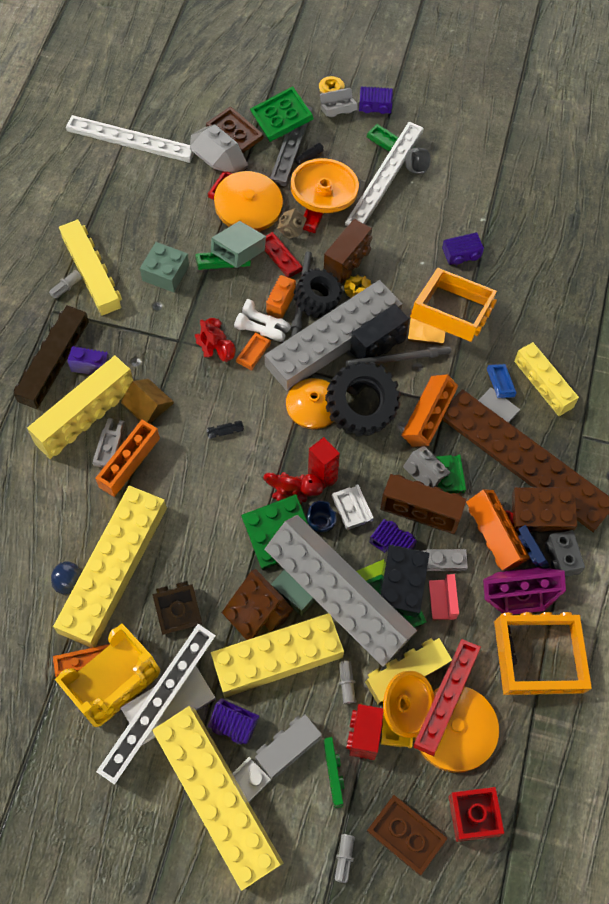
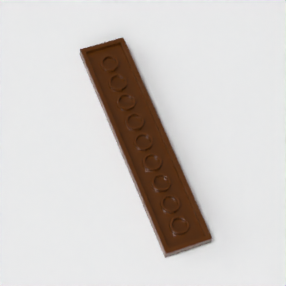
M462 389L450 402L442 420L531 487L575 488L577 521L594 533L609 514V496L465 390Z

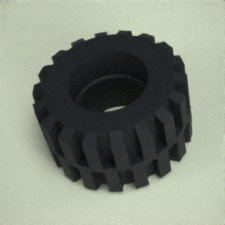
M315 268V270L309 269L308 272L305 271L294 290L296 306H300V311H305L306 315H313V318H317V316L321 318L334 310L343 293L342 285L338 282L339 279L334 277L333 273L326 272L327 270ZM312 290L321 292L324 297L316 295Z

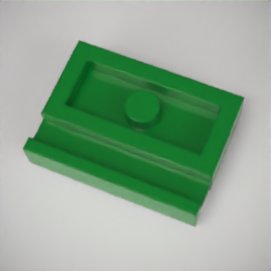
M436 456L450 471L449 475L444 477L437 487L450 494L457 492L465 493L466 486L461 456Z

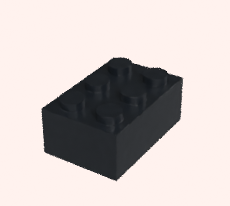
M396 304L392 305L352 332L350 352L356 359L376 357L383 353H388L393 346L401 344L406 339L409 318Z
M389 545L385 553L379 594L399 614L417 617L421 611L430 553Z

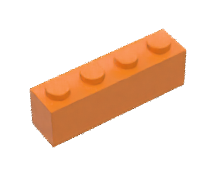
M448 374L431 376L401 434L412 447L429 446L458 388V385Z
M144 420L138 423L95 479L100 489L113 497L117 495L159 441L158 428Z
M483 489L466 501L470 514L478 524V530L486 539V545L492 551L495 562L502 571L513 570L530 559L494 490Z

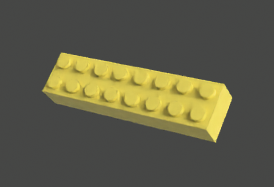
M128 486L53 626L58 634L90 648L96 647L167 509L164 499Z
M188 706L154 728L152 731L241 891L284 864L195 708Z

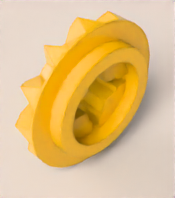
M334 76L325 77L319 83L320 93L345 88L344 82Z
M358 274L355 277L350 276L345 282L344 291L348 297L352 298L372 285L371 280L366 279V276L361 277ZM361 283V287L355 291V287Z

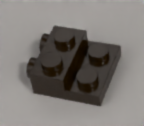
M188 581L177 583V588L168 589V586L157 588V593L152 594L162 635L191 628L198 624L202 625L193 584H188Z

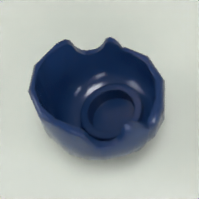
M319 500L309 507L307 522L314 531L326 533L332 530L336 524V511L332 510L329 502Z
M70 561L59 563L51 574L52 587L56 592L63 595L70 594L82 570L77 564Z

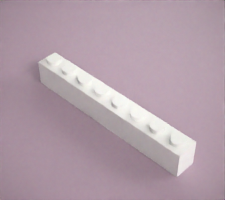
M199 624L195 627L96 771L114 785L116 784L216 635Z

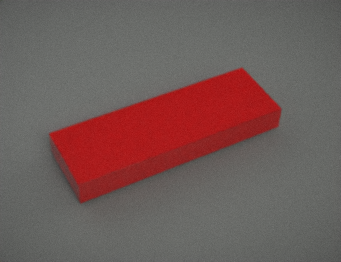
M273 232L266 235L265 252L285 276L291 278L301 272L303 267Z

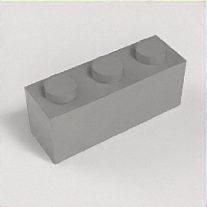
M306 715L301 718L297 716L290 722V728L285 732L283 730L279 731L273 737L274 741L268 746L264 744L256 751L258 755L255 756V760L271 781L322 739V734Z

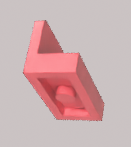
M447 574L445 580H430L428 584L432 620L457 619L459 607L455 574Z

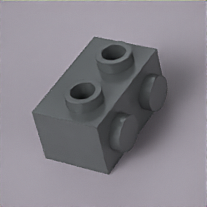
M574 531L550 534L545 542V549L552 559L551 568L564 570L565 577L581 574L585 565Z

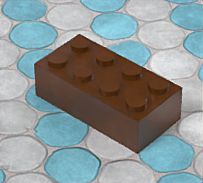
M390 474L383 493L380 510L455 535L467 499L456 493L444 492L438 487L426 486L420 481L408 480L402 475Z

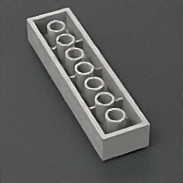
M378 280L264 355L265 367L284 389L288 391L296 383L308 378L350 350L353 331L394 304L402 310V303Z
M298 515L286 520L266 546L265 550L382 666H385L417 632L402 615Z

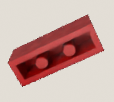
M325 437L309 448L308 474H314L320 478L323 483V489L327 486H332L338 480L340 453Z

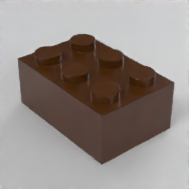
M354 218L325 252L324 269L328 273H333V276L339 279L338 282L341 284L344 280L350 278L353 269L358 268L362 258L370 253L372 228Z
M514 487L512 492V513L515 531L520 532L519 528L524 525L527 526L530 532L574 531L577 527L575 488Z

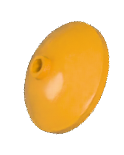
M308 378L296 383L290 389L286 398V409L288 415L296 424L308 429H320L334 422L330 419V411L327 412L326 410L327 401H325V395L328 392L327 388L330 382L319 378Z
M403 671L394 676L386 688L383 700L384 716L391 730L399 736L407 738L418 736L434 701L433 689L429 681L422 674L415 671Z

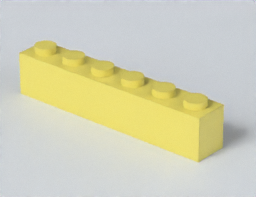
M75 220L60 226L59 230L62 239L101 316L120 309L122 297L118 290H114V281L112 277L108 278V270L105 264L100 263L102 260L98 250L94 251L95 245L92 238L87 237L88 231L85 225L81 226L79 220Z

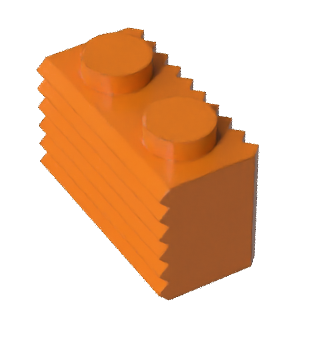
M283 275L279 276L266 301L267 315L278 319L283 318L295 295L296 281Z

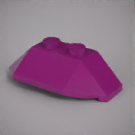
M529 568L497 572L483 579L484 599L501 613L522 614L525 612L545 611L566 591L565 571Z

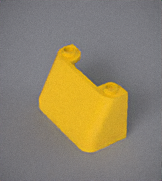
M123 623L111 630L108 638L110 645L78 672L73 668L65 669L55 679L94 727H99L106 723L121 710L122 706L134 699L160 674V668L152 655Z

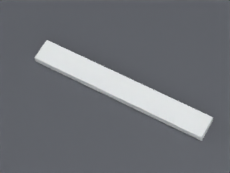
M73 115L66 126L68 132L189 163L194 155V152L190 150V145Z
M408 122L349 215L345 226H348L354 218L364 224L367 223L405 162L408 151L413 149L423 133V127Z

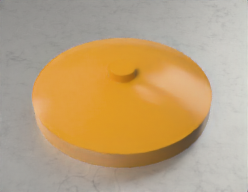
M319 158L306 161L294 170L291 177V192L296 201L305 208L315 212L334 213L342 211L351 206L358 195L359 182L356 174L347 165L336 160Z
M242 171L231 174L220 182L215 191L214 206L220 220L228 227L241 221L260 232L271 227L278 220L282 211L283 198L279 187L270 178L257 172Z
M464 687L435 756L420 751L421 754L432 765L447 772L463 773L480 767L489 759L498 743L499 723L493 707L480 693L471 688ZM439 688L433 690L434 697L436 696Z

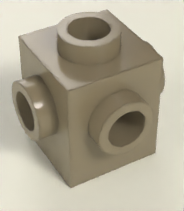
M295 208L286 211L280 217L277 229L288 239L298 237L303 232L306 218Z

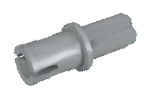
M74 270L65 279H60V283L49 291L50 295L57 299L67 290L70 291L71 287L78 281L82 280V276L78 271Z
M351 661L339 662L341 678L339 685L342 687L343 704L356 703L354 690L356 681L353 680Z
M341 835L339 855H336L338 862L335 881L348 882L350 865L354 860L352 857L354 836Z

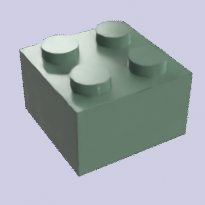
M155 242L140 267L142 281L175 292L189 267L188 253Z

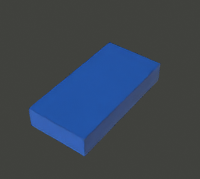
M506 364L488 365L487 372L497 398L515 397L517 392Z

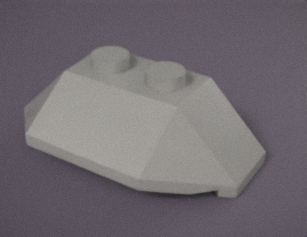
M215 124L204 127L191 135L190 150L211 168L233 174L248 168L238 143Z

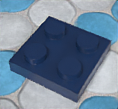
M524 525L519 528L521 535L518 537L526 550H531L528 555L536 567H551L527 526Z

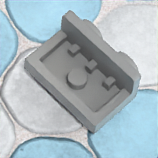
M351 88L320 94L321 110L328 117H335L341 113L349 114L358 110L357 103L352 98Z
M425 446L413 451L403 466L416 481H420L432 488L437 487L440 481L450 473L444 464Z

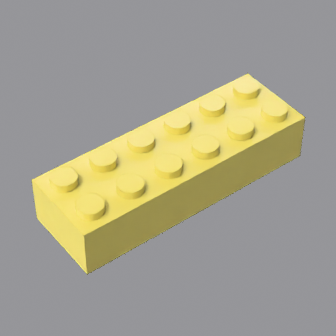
M114 355L27 427L35 445L49 459L60 454L66 445L74 442L79 434L88 430L92 423L97 419H101L111 407H115L124 397L133 381L130 368Z
M329 613L211 652L224 698L343 658L344 655L342 644Z

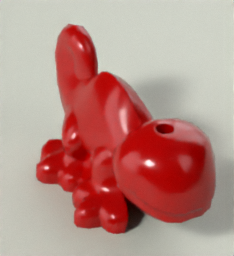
M209 318L206 321L200 320L201 332L200 334H195L196 344L202 346L204 357H212L213 350L216 349L219 358L223 362L233 359L236 348L231 340H227L225 333L219 329L222 325L221 321L217 318Z
M283 472L281 475L266 473L263 476L264 481L277 490L272 494V498L277 501L296 494L301 505L302 502L307 501V496H318L323 491L322 481L314 474H302L300 477H293Z

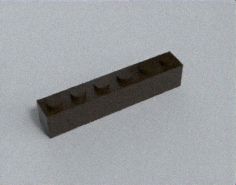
M68 305L60 312L56 324L52 325L48 337L42 341L39 352L33 356L31 365L24 371L22 380L14 388L13 394L17 402L34 409L39 408L68 359L71 348L76 345L89 323L86 312Z

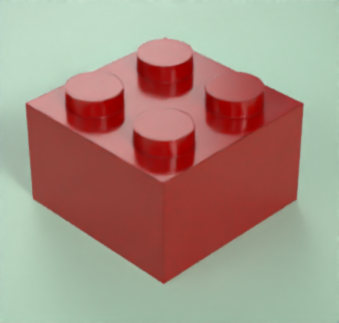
M358 704L357 710L352 711L350 727L354 729L353 732L349 731L346 749H350L349 756L375 760L380 741L383 708Z
M496 787L452 792L448 796L456 842L500 837L504 834Z

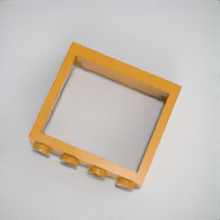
M437 268L414 302L410 317L472 342L475 336H479L482 327H484L487 318H489L492 309L496 305L497 299L494 298L497 291ZM439 287L482 304L484 307L475 323L472 324L430 307L427 303Z
M507 612L502 613L494 621L503 695L584 694L592 689L580 615H572L571 612H564L560 615H553L551 612H544L540 615H533L531 612L513 615V613ZM508 625H569L578 680L515 681Z

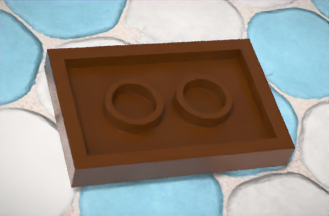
M231 106L206 123V127L215 124L235 140L242 153L263 139V133Z
M254 569L249 573L221 613L246 640L255 638L284 598L257 569Z
M395 795L392 796L366 831L419 876L423 874L447 840L442 833Z

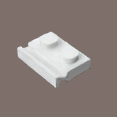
M358 484L355 487H349L332 494L346 530L363 525L368 521H373L372 513Z
M250 757L232 773L249 803L271 781Z

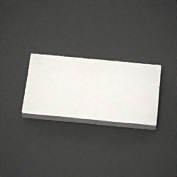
M196 666L154 728L188 706L198 711L216 699ZM153 688L121 707L129 723ZM153 731L149 733L142 745L155 738Z

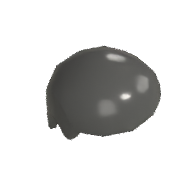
M425 148L410 149L405 160L406 168L415 174L425 173L431 162L430 153Z

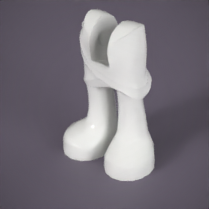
M247 299L242 313H239L236 318L234 328L258 332L263 337L283 342L286 337L283 332L287 333L291 325L283 319H277L258 312L255 309L254 301ZM249 319L264 323L266 326L257 324Z

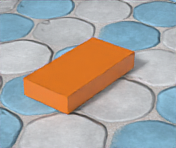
M255 332L236 358V363L252 370L270 346L271 340Z

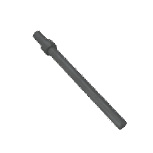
M309 251L305 252L302 275L310 269L312 253ZM296 306L295 317L291 324V337L302 330L301 319L303 312L300 311V306Z
M435 346L428 347L426 350L347 360L346 366L350 363L357 364L358 361H365V364H368L370 361L380 364L422 357L435 358L438 355L450 354L451 347L437 348Z

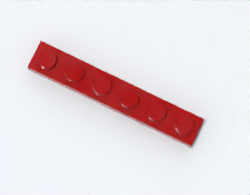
M461 639L414 743L415 749L435 756L479 655L481 646Z

